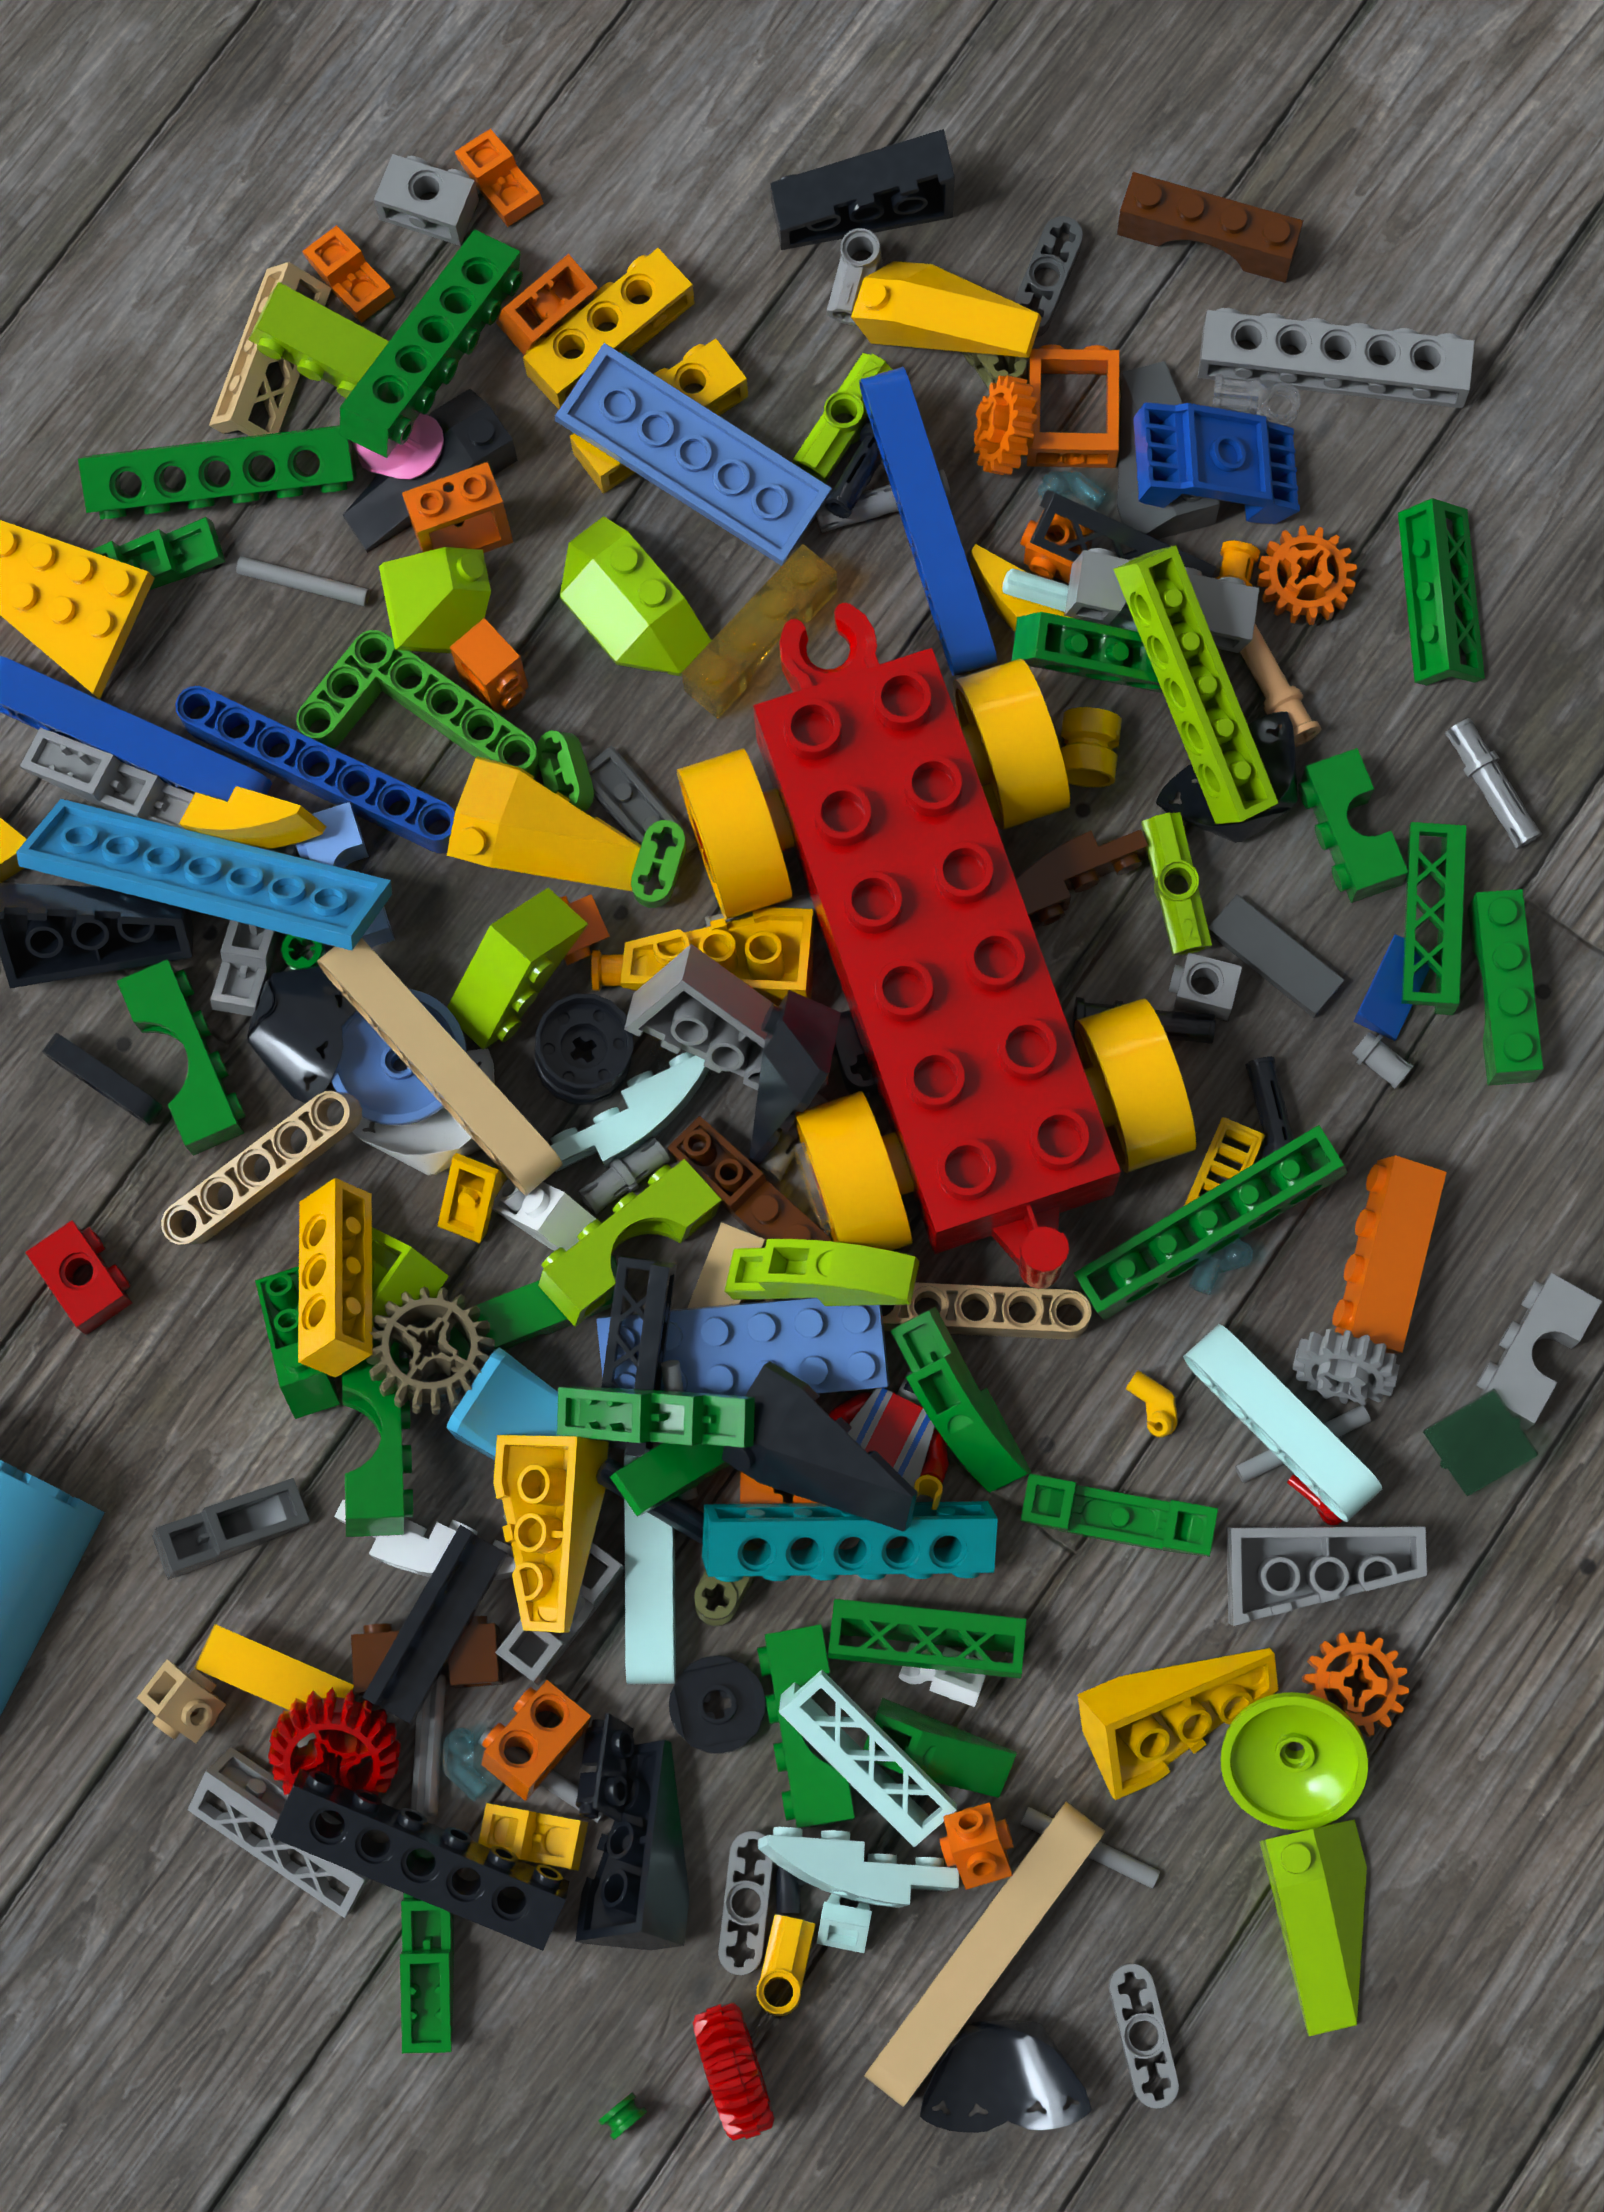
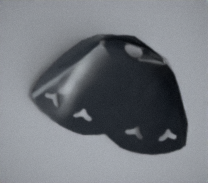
M1288 712L1268 714L1248 724L1279 804L1242 822L1215 824L1200 784L1192 783L1193 779H1197L1192 764L1180 771L1163 787L1156 800V804L1166 813L1180 812L1183 821L1234 843L1243 842L1261 832L1270 822L1290 811L1291 807L1298 800L1294 730ZM1279 724L1282 725L1278 737L1266 732L1269 728L1276 729ZM1180 792L1182 804H1169V801L1175 799L1176 793Z
M319 965L272 973L271 977L264 984L258 1008L252 1015L247 1034L248 1043L274 1077L294 1099L303 1103H307L316 1095L324 1092L330 1083L343 1051L341 1026L356 1012V1009L345 997L342 998V1006H337L335 995H341L342 993L327 978ZM325 1041H328V1046L324 1050L325 1059H322L316 1048L323 1045ZM317 1075L316 1080L310 1083L309 1091H306L303 1078Z
M1020 2020L978 2021L961 2028L937 2066L923 2096L920 2117L938 2128L956 2132H986L1007 2121L1029 2130H1048L1078 2122L1087 2116L1092 2108L1085 2087L1042 2024L1036 2021ZM1068 2096L1079 2101V2105L1071 2104L1069 2109H1063ZM944 2101L945 2106L950 2110V2115L945 2114L941 2109L934 2111L932 2107ZM1036 2101H1039L1047 2113L1043 2114L1038 2110L1028 2113L1027 2109L1032 2107ZM975 2103L988 2111L986 2115L976 2113L972 2117L968 2116Z

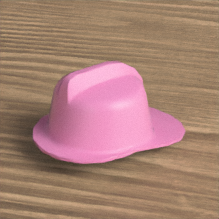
M420 413L414 421L408 440L403 445L397 444L388 458L352 441L351 443L358 454L362 467L366 470L396 479L411 480L422 476L434 466L441 455L444 437L443 430L437 420L427 414L423 415Z

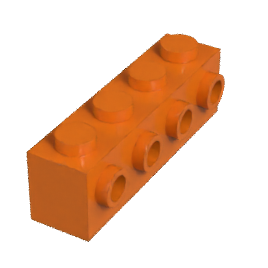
M1397 1155L1377 1160V1164L1373 1165L1366 1181V1189L1370 1191L1366 1208L1360 1212L1355 1225V1234L1358 1236L1355 1253L1349 1257L1344 1269V1280L1347 1281L1344 1297L1337 1303L1333 1313L1332 1323L1333 1326H1336L1335 1332L1344 1335L1346 1330H1350L1355 1338L1368 1335L1374 1344L1384 1343L1386 1345L1385 1353H1403L1445 1182L1446 1171Z

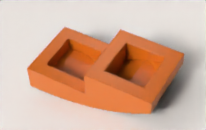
M491 128L455 151L457 159L469 177L475 180L476 187L507 227L544 204L540 192L518 168L513 154Z
M337 225L302 251L305 258L324 282L331 287L333 293L360 323L364 322L395 298L390 285L366 262L362 251Z

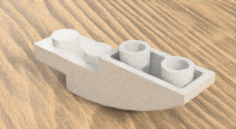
M342 1500L334 1517L344 1524L345 1500ZM404 1518V1535L372 1536L376 1540L369 1555L398 1569L431 1577L460 1525L471 1530L475 1535L478 1532L455 1520L451 1521L449 1527L437 1522L429 1539L424 1538L427 1531L426 1528ZM495 1540L493 1545L505 1551L508 1555L494 1580L512 1578V1573L516 1568L512 1547Z

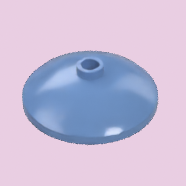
M409 989L467 1053L463 1032L450 1010L434 997ZM356 1010L346 1023L341 1026L343 1051L331 1079L336 1092L353 1095L361 1105L362 1117L383 1125L412 1124L427 1119L443 1108L442 1104L408 1067L403 1071L393 1069V1064L399 1057Z

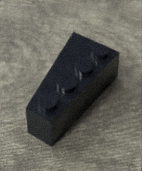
M0 883V957L10 989L157 964L167 959L175 961L192 958L194 928L189 909L103 887Z

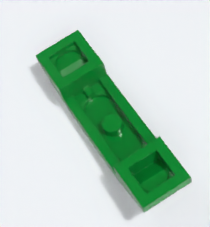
M1029 1474L1020 1521L1120 1544L1210 1557L1218 1508L1175 1500L1170 1502L1080 1486L1073 1481Z

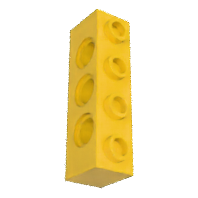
M659 248L655 249L648 256H639L630 264L625 275L615 283L608 282L596 292L589 304L581 310L576 309L561 321L558 329L548 337H543L526 351L523 361L527 376L559 410L604 343L628 358L695 304L693 284ZM638 295H645L650 298L643 304L630 302L632 298ZM605 322L617 325L614 329L607 332L596 329ZM572 349L583 352L575 359L563 357L564 353Z
M716 338L706 345L698 344L691 348L685 354L683 360L669 370L663 368L654 373V375L718 416L748 397L747 378ZM693 383L704 387L700 392L694 394L683 390L687 385ZM575 433L570 435L573 454L603 494L636 473Z
M334 1178L299 1202L298 1363L336 1378L373 1355L372 1335L370 1333L372 1332V1194Z

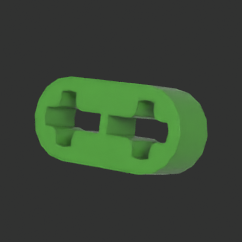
M554 730L546 732L537 743L539 768L545 787L554 793L559 792L567 798L569 795L571 804L584 812L587 811L593 802L594 790L579 739L572 733Z
M660 820L648 827L632 874L631 887L634 897L639 904L647 908L663 906L670 900L686 852L684 832L677 823L671 820ZM665 833L672 834L673 843L677 845L676 847L668 846L663 860L658 859L659 848L654 840H661ZM654 868L659 869V882L664 888L663 890L655 889L652 895H647L645 887L641 882H649Z

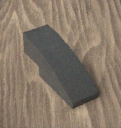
M291 1478L205 1507L201 1513L156 1527L152 1538L167 1580L278 1538L309 1524L310 1520L295 1480Z

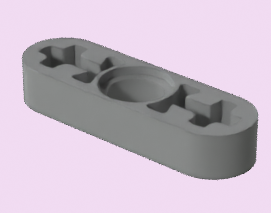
M755 1831L744 1832L737 1836L731 1845L718 1956L722 1966L728 1972L735 1975H746L757 1969L762 1961L773 1861L766 1856L765 1860L760 1859L755 1863L754 1876L761 1874L765 1876L762 1886L747 1880L734 1882L736 1871L742 1874L746 1872V1859L738 1857L739 1848H746L749 1840L754 1839L758 1841L759 1838L765 1836ZM744 1888L757 1892L761 1900L759 1911L749 1918L740 1917L732 1907L734 1895ZM730 1920L740 1925L759 1924L758 1935L747 1932V1947L754 1949L755 1955L754 1959L745 1960L744 1967L735 1966V1958L727 1956L728 1946H736L739 1931H728Z
M1125 1964L1118 1967L1112 1973L1109 1980V1993L1133 2091L1137 2099L1144 2105L1156 2109L1163 2108L1171 2104L1176 2098L1179 2083L1154 1981L1151 1974L1144 1967L1137 1964ZM1132 1972L1135 1979L1144 1980L1145 1988L1138 1991V1998L1141 2007L1149 2002L1151 2003L1152 2014L1137 2013L1124 2020L1122 2009H1133L1129 1995L1119 1994L1118 1985L1125 1982V1973ZM1139 2021H1148L1157 2030V2042L1149 2050H1138L1130 2042V2029ZM1163 2052L1165 2062L1154 2063L1158 2076L1160 2078H1168L1169 2087L1162 2089L1163 2098L1155 2100L1151 2092H1143L1142 2084L1149 2081L1147 2066L1143 2065L1136 2069L1134 2059H1148Z

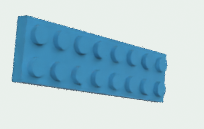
M64 799L58 801L16 852L19 867L348 950L355 948L392 895L391 880Z

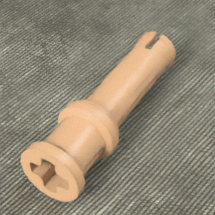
M1254 623L1252 641L1240 653L1266 698L1264 702L1266 714L1288 712L1293 725L1296 748L1313 739L1321 731V727L1318 721L1311 720L1301 702L1303 698L1302 692L1296 686L1289 685L1258 627Z

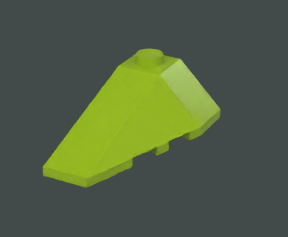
M1355 1819L1259 1841L1308 2036L1356 2026L1367 1866Z

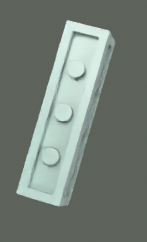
M820 1670L803 1687L794 1682L781 1694L779 1713L913 1847L917 1846L944 1822L943 1816L957 1811V1804L823 1670ZM820 1688L836 1702L835 1716H829L811 1698ZM841 1708L850 1717H841ZM841 1727L862 1728L870 1736L869 1750H862ZM875 1742H876L884 1751L875 1750ZM874 1761L896 1762L903 1769V1784H897ZM909 1776H910L917 1784H908ZM909 1795H929L940 1807L929 1816Z

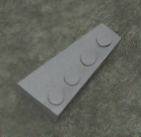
M690 944L633 993L624 1030L640 1036L642 1032L662 1040L661 1047L676 1054L681 1049L704 1059L703 1066L718 1073L721 1071H731L744 1077V1085L758 1090L762 1056L767 1032L762 1031L761 1027L765 1015L773 1003L697 947ZM829 1075L818 1091L827 1085Z
M1424 1526L1226 1527L1228 1624L1232 1626L1427 1576L1426 1527Z

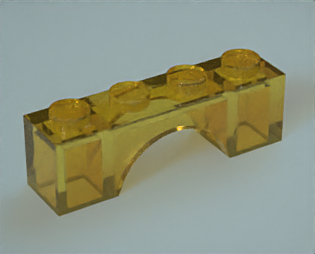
M802 544L682 672L684 691L719 719L747 689L761 661L780 640L784 624L790 619H798L802 623H808L837 592V571Z

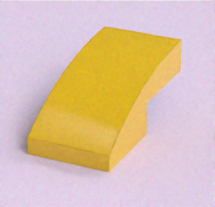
M486 1803L478 1843L489 1848L492 1846L506 1848L513 1852L519 1860L579 1871L588 1822Z

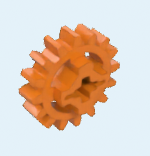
M1006 375V377L998 376L997 384L991 382L989 385V397L983 396L975 414L977 429L974 431V442L976 445L974 453L980 454L977 464L983 466L984 472L1012 475L1013 468L1019 469L1021 466V455L1027 456L1028 450L1035 438L1033 422L1037 419L1035 408L1037 398L1031 396L1033 385L1027 384V379Z
M1304 525L1299 527L1297 537H1292L1285 530L1281 533V545L1270 541L1266 549L1268 556H1261L1258 568L1264 572L1259 574L1257 586L1268 587L1264 591L1262 600L1264 603L1273 600L1277 602L1274 611L1276 616L1282 614L1285 610L1291 612L1290 623L1295 624L1300 615H1306L1309 625H1314L1318 613H1321L1326 620L1332 619L1334 613L1333 606L1343 610L1348 601L1346 595L1352 594L1356 582L1350 578L1355 576L1357 565L1346 563L1350 558L1351 549L1344 548L1338 550L1336 548L1340 538L1337 534L1329 540L1323 539L1322 527H1318L1314 536L1307 534ZM1329 563L1332 564L1335 570L1336 583L1333 581L1335 576L1328 572L1327 565ZM1277 567L1280 569V575L1286 579V586L1284 588L1279 582ZM1315 567H1317L1314 576H1313V575H1309V576L1306 577V579L1303 578V579L1297 584L1298 578H1299V574L1302 575V576H1304V575H1306L1308 572L1311 573V571H1312Z
M1359 1631L1354 1638V1642L1349 1643L1347 1636L1343 1632L1336 1636V1648L1327 1641L1319 1645L1324 1655L1323 1658L1317 1656H1310L1307 1662L1316 1670L1314 1674L1303 1675L1302 1682L1313 1685V1691L1308 1694L1327 1701L1325 1691L1333 1692L1342 1703V1710L1348 1714L1357 1727L1362 1728L1366 1737L1374 1735V1722H1377L1386 1729L1392 1725L1387 1713L1389 1711L1396 1714L1403 1712L1404 1707L1395 1700L1397 1696L1409 1694V1688L1398 1685V1678L1408 1672L1407 1668H1394L1392 1662L1399 1654L1396 1650L1386 1655L1380 1651L1384 1639L1379 1637L1371 1645L1366 1644L1365 1633ZM1348 1653L1345 1668L1340 1672L1326 1671L1329 1664L1337 1656ZM1369 1657L1378 1663L1386 1678L1378 1677L1369 1666ZM1355 1670L1358 1673L1359 1682L1366 1683L1367 1686L1366 1690L1357 1694L1356 1700L1352 1696V1688L1344 1686V1680L1351 1678ZM1371 1698H1385L1381 1706L1373 1714L1362 1717L1365 1703Z

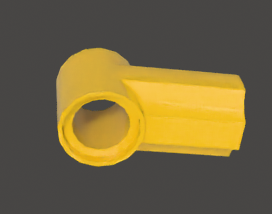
M774 1914L756 1994L761 2007L773 2016L788 2015L799 2005L816 1926L815 1923ZM776 1979L788 1981L793 1988L791 2001L782 2007L770 2005L765 1998L767 1985Z

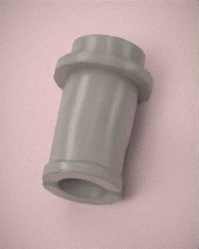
M1368 1032L1352 1052L1358 1058L1356 1063L1358 1065L1362 1062L1365 1063L1395 1089L1412 1069L1413 1065L1409 1064L1380 1041L1383 1038L1382 1035L1379 1034L1376 1037L1371 1032Z

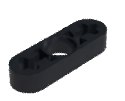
M58 1033L54 1034L42 1051L63 1069L148 1126L153 1123L164 1108L150 1095Z

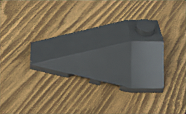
M1165 361L1122 372L1117 510L1121 523L1157 540L1215 525L1220 505L1218 499L1181 494L1165 508L1139 502L1133 418L1145 402L1168 405L1183 403Z

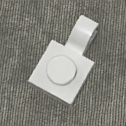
M910 1643L907 1652L918 1644ZM945 1647L943 1656L957 1657L962 1652ZM927 1649L924 1650L922 1653H920V1654H929V1655H931V1654L927 1651ZM971 1656V1657L969 1658V1659L979 1660L978 1658H975V1657H973V1656ZM902 1666L899 1678L909 1684H921L925 1681H932L929 1691L975 1707L986 1675Z

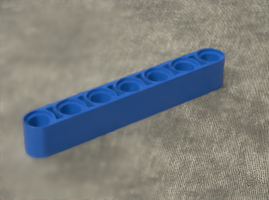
M900 367L859 380L864 405L948 667L952 675L955 676L997 663V655L906 370L904 367Z
M0 656V713L35 729L39 730L41 727L113 754L120 762L154 774L164 783L192 794L196 792L228 802L236 786L265 795L268 794L272 786L270 779L250 767L11 659Z
M191 686L184 689L178 695L175 703L176 712L187 732L193 737L336 806L350 802L355 815L432 852L447 853L455 811L447 803L205 687ZM198 706L210 707L209 712L203 718H190L191 712ZM243 724L250 726L248 732L243 737H229L230 731L234 727ZM282 743L289 745L285 755L277 758L268 756L273 746ZM321 762L329 764V769L322 776L313 777L308 775L313 765ZM363 781L370 784L368 790L360 796L348 794L349 788L357 782ZM397 801L410 803L408 810L401 815L395 816L388 813L389 807ZM437 820H446L450 823L448 830L443 834L434 835L428 832L429 826Z

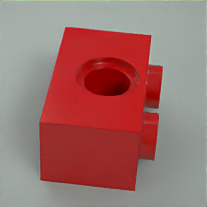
M71 1220L25 1253L75 1327L87 1335L132 1304V1301L125 1292V1290L131 1287V1284L116 1264L108 1268L99 1254L106 1248L93 1229L89 1226L82 1230L81 1227ZM83 1265H92L93 1275L90 1281L84 1285H74L73 1276L75 1271Z

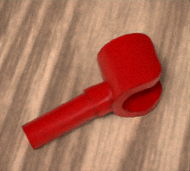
M1295 1474L1290 1477L1287 1483L1316 1507L1321 1519L1327 1525L1335 1526L1343 1521Z

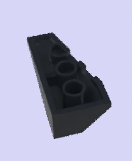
M788 990L779 1006L774 1004L770 1006L761 1027L762 1031L767 1032L762 1056L749 1161L755 1166H758L777 1144L782 1129L786 1131L790 1129L794 1123V1115L797 1110L803 1113L807 1109L830 1071L841 1012L791 990Z
M767 1362L745 1395L746 1397H755L754 1445L745 1448L724 1446L722 1460L760 1484L905 1532L911 1524L918 1492L876 1451L866 1452L848 1434L852 1427L842 1417L834 1421L816 1403L820 1396L808 1384L774 1363Z

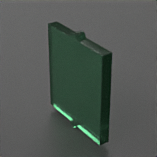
M1495 1388L1423 1431L1442 1459L1440 1466L1443 1469L1448 1468L1466 1496L1473 1494L1538 1456V1451L1520 1426L1521 1418L1512 1415Z

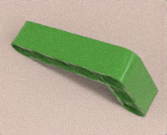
M379 630L363 632L354 640L297 713L296 722L301 734L335 749L379 694L384 692L473 757L479 756L511 765L507 763L509 756L518 751L525 752L530 755L529 759L524 764L516 767H520L535 776L533 779L537 777L540 771L537 748L529 735L411 651L395 650L393 639ZM380 650L386 652L384 659L378 663H368L365 661L367 655L373 651ZM419 676L422 678L420 684L412 689H405L400 686L406 677ZM346 685L358 686L357 692L352 697L341 698L337 696L339 690ZM454 701L458 703L452 713L440 714L436 712L437 707L442 702ZM326 719L330 721L329 727L321 733L309 731L311 725L317 720ZM488 726L494 729L492 735L487 739L476 740L471 737L474 730L478 727Z

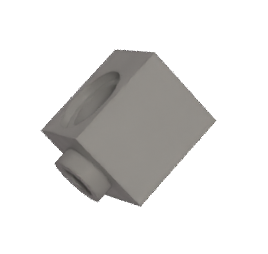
M1188 953L1184 967L1175 965L1168 992L1177 994L1174 1008L1197 1014H1214L1216 1019L1228 1021L1242 966ZM1199 977L1207 978L1213 982L1215 991L1207 995L1199 994L1193 989L1191 981Z

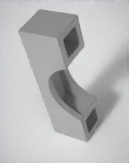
M1092 548L1088 551L1083 550L1072 563L1064 616L1109 625L1122 610L1123 606L1127 605L1113 569L1131 560L1114 557L1115 554L1107 549ZM1185 567L1217 649L1239 653L1253 638L1259 588L1247 586L1245 581L1239 578H1210L1202 576V572L1197 569Z

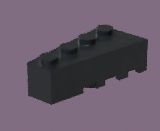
M944 129L807 172L788 175L778 181L771 182V204L781 250L843 239L849 231L857 228L867 229L876 233L953 218L955 176Z

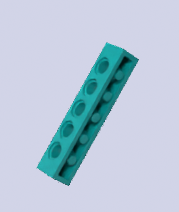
M988 1501L940 1502L936 1510L931 1509L933 1502H916L910 1527L903 1532L820 1503L704 1504L702 1560L708 1577H715L717 1580L724 1582L739 1581L743 1576H762L771 1581H785L790 1579L791 1576L810 1575L814 1579L824 1581L834 1580L838 1578V1575H858L863 1579L878 1580L884 1578L886 1574H905L907 1577L914 1579H927L932 1577L933 1574L952 1573L959 1578H975L980 1573H994L998 1518ZM898 1536L907 1537L906 1542L901 1547L896 1549L886 1548L891 1539ZM954 1536L953 1541L947 1547H934L939 1538ZM807 1537L813 1539L811 1544L805 1549H791L792 1544L800 1538ZM753 1538L765 1540L764 1544L757 1550L748 1551L743 1549L746 1542ZM846 1538H860L858 1544L851 1549L839 1548L841 1542Z

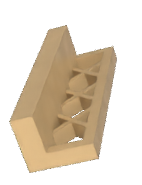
M290 262L268 268L264 275L209 424L210 427L223 434L239 430L248 436L279 433L300 373L297 370V366L283 358L280 360L272 359L262 354L256 348L257 344L248 339L271 292L278 282L295 291L299 283L314 292L313 300L323 306L326 305L331 291V287ZM278 361L284 379L279 389L271 391L265 373L270 363ZM262 400L269 415L265 430L248 421L254 403Z

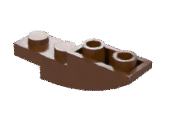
M1141 829L1101 846H1098L1090 830L1067 841L1030 866L1016 879L1031 924L1039 922L1040 926H1046L1065 916L1064 911L1069 909L1071 900L1068 890L1074 889L1076 893L1082 892L1097 885L1100 882L1099 877L1114 871L1117 875H1123L1142 865L1141 860L1145 859L1148 844Z
M698 1116L667 1147L668 1151L678 1162L685 1159L722 1199L720 1204L750 1234L765 1239V1242H767V1239L832 1241L824 1231L777 1190L753 1163L701 1116Z

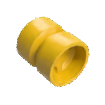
M1077 707L1064 712L1061 737L1064 738L1066 746L1060 748L1068 784L1082 787H1105L1115 782L1118 755L1112 749L1119 746L1122 718L1118 714L1092 707Z

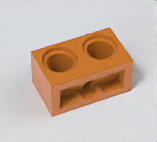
M485 618L450 646L460 679L493 711L499 713L503 708L509 710L524 698L525 690L529 686L521 657Z
M548 1680L537 1691L532 1687L528 1688L513 1707V1710L517 1713L506 1727L502 1723H498L482 1743L486 1750L484 1751L481 1765L524 1801L528 1800L582 1737L591 1719L589 1713ZM550 1711L559 1717L561 1723L554 1728H546L537 1722L535 1716L540 1712ZM511 1747H521L527 1751L530 1759L523 1764H514L505 1757L504 1752Z

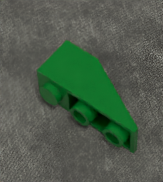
M299 1266L255 1280L279 1386L294 1418L298 1419L340 1405L334 1377L298 1363Z
M882 1698L873 1721L935 1783L1000 1797L1017 1752ZM869 1735L866 1737L862 1750H869ZM875 1742V1750L884 1751V1750ZM874 1761L876 1764L903 1774V1769L896 1762Z

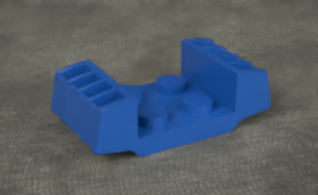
M1145 402L1134 416L1139 502L1165 508L1181 494L1242 503L1245 504L1247 522L1276 524L1300 511L1293 442L1294 428L1269 422L1266 416L1192 403L1168 405Z

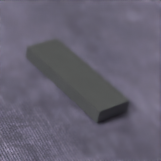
M612 745L587 764L595 799L629 838L642 845L644 835L649 826L660 820H671L682 828L685 835L686 852L683 862L699 850L697 842ZM665 833L663 839L654 840L659 848L658 859L663 860L668 846L676 847L677 844L673 843L672 834Z
M1238 894L1235 895L1208 927L1209 934L1313 1018L1345 981Z

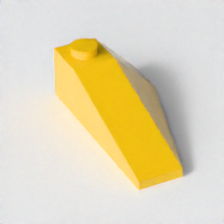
M893 261L864 277L851 315L853 321L871 344L1025 358L1030 357L1042 319L1039 313L933 264Z
M479 756L475 758L455 811L447 856L491 868L632 891L631 878L641 848L639 843L600 818H593L577 808L563 794L559 792L554 793L533 779L535 776L524 769Z
M766 907L752 911V916L726 922L725 918L710 921V926L688 932L677 929L625 942L620 981L621 987L638 990L692 944L777 1006L781 1004L788 990L811 999L813 982V909Z
M497 1435L493 1483L496 1498L501 1499L503 1502L507 1525L502 1527L505 1542L511 1543L516 1568L512 1573L523 1631L570 1632L606 1489L598 1484L596 1474L602 1463L608 1459L609 1442L574 1436Z
M1270 1648L1123 1675L1077 1694L1082 1731L1111 1796L1118 1800L1158 1782L1171 1772L1167 1765L1190 1749L1195 1754L1207 1744L1203 1738L1223 1723L1231 1724L1235 1717L1251 1703L1277 1692L1278 1681L1275 1653Z

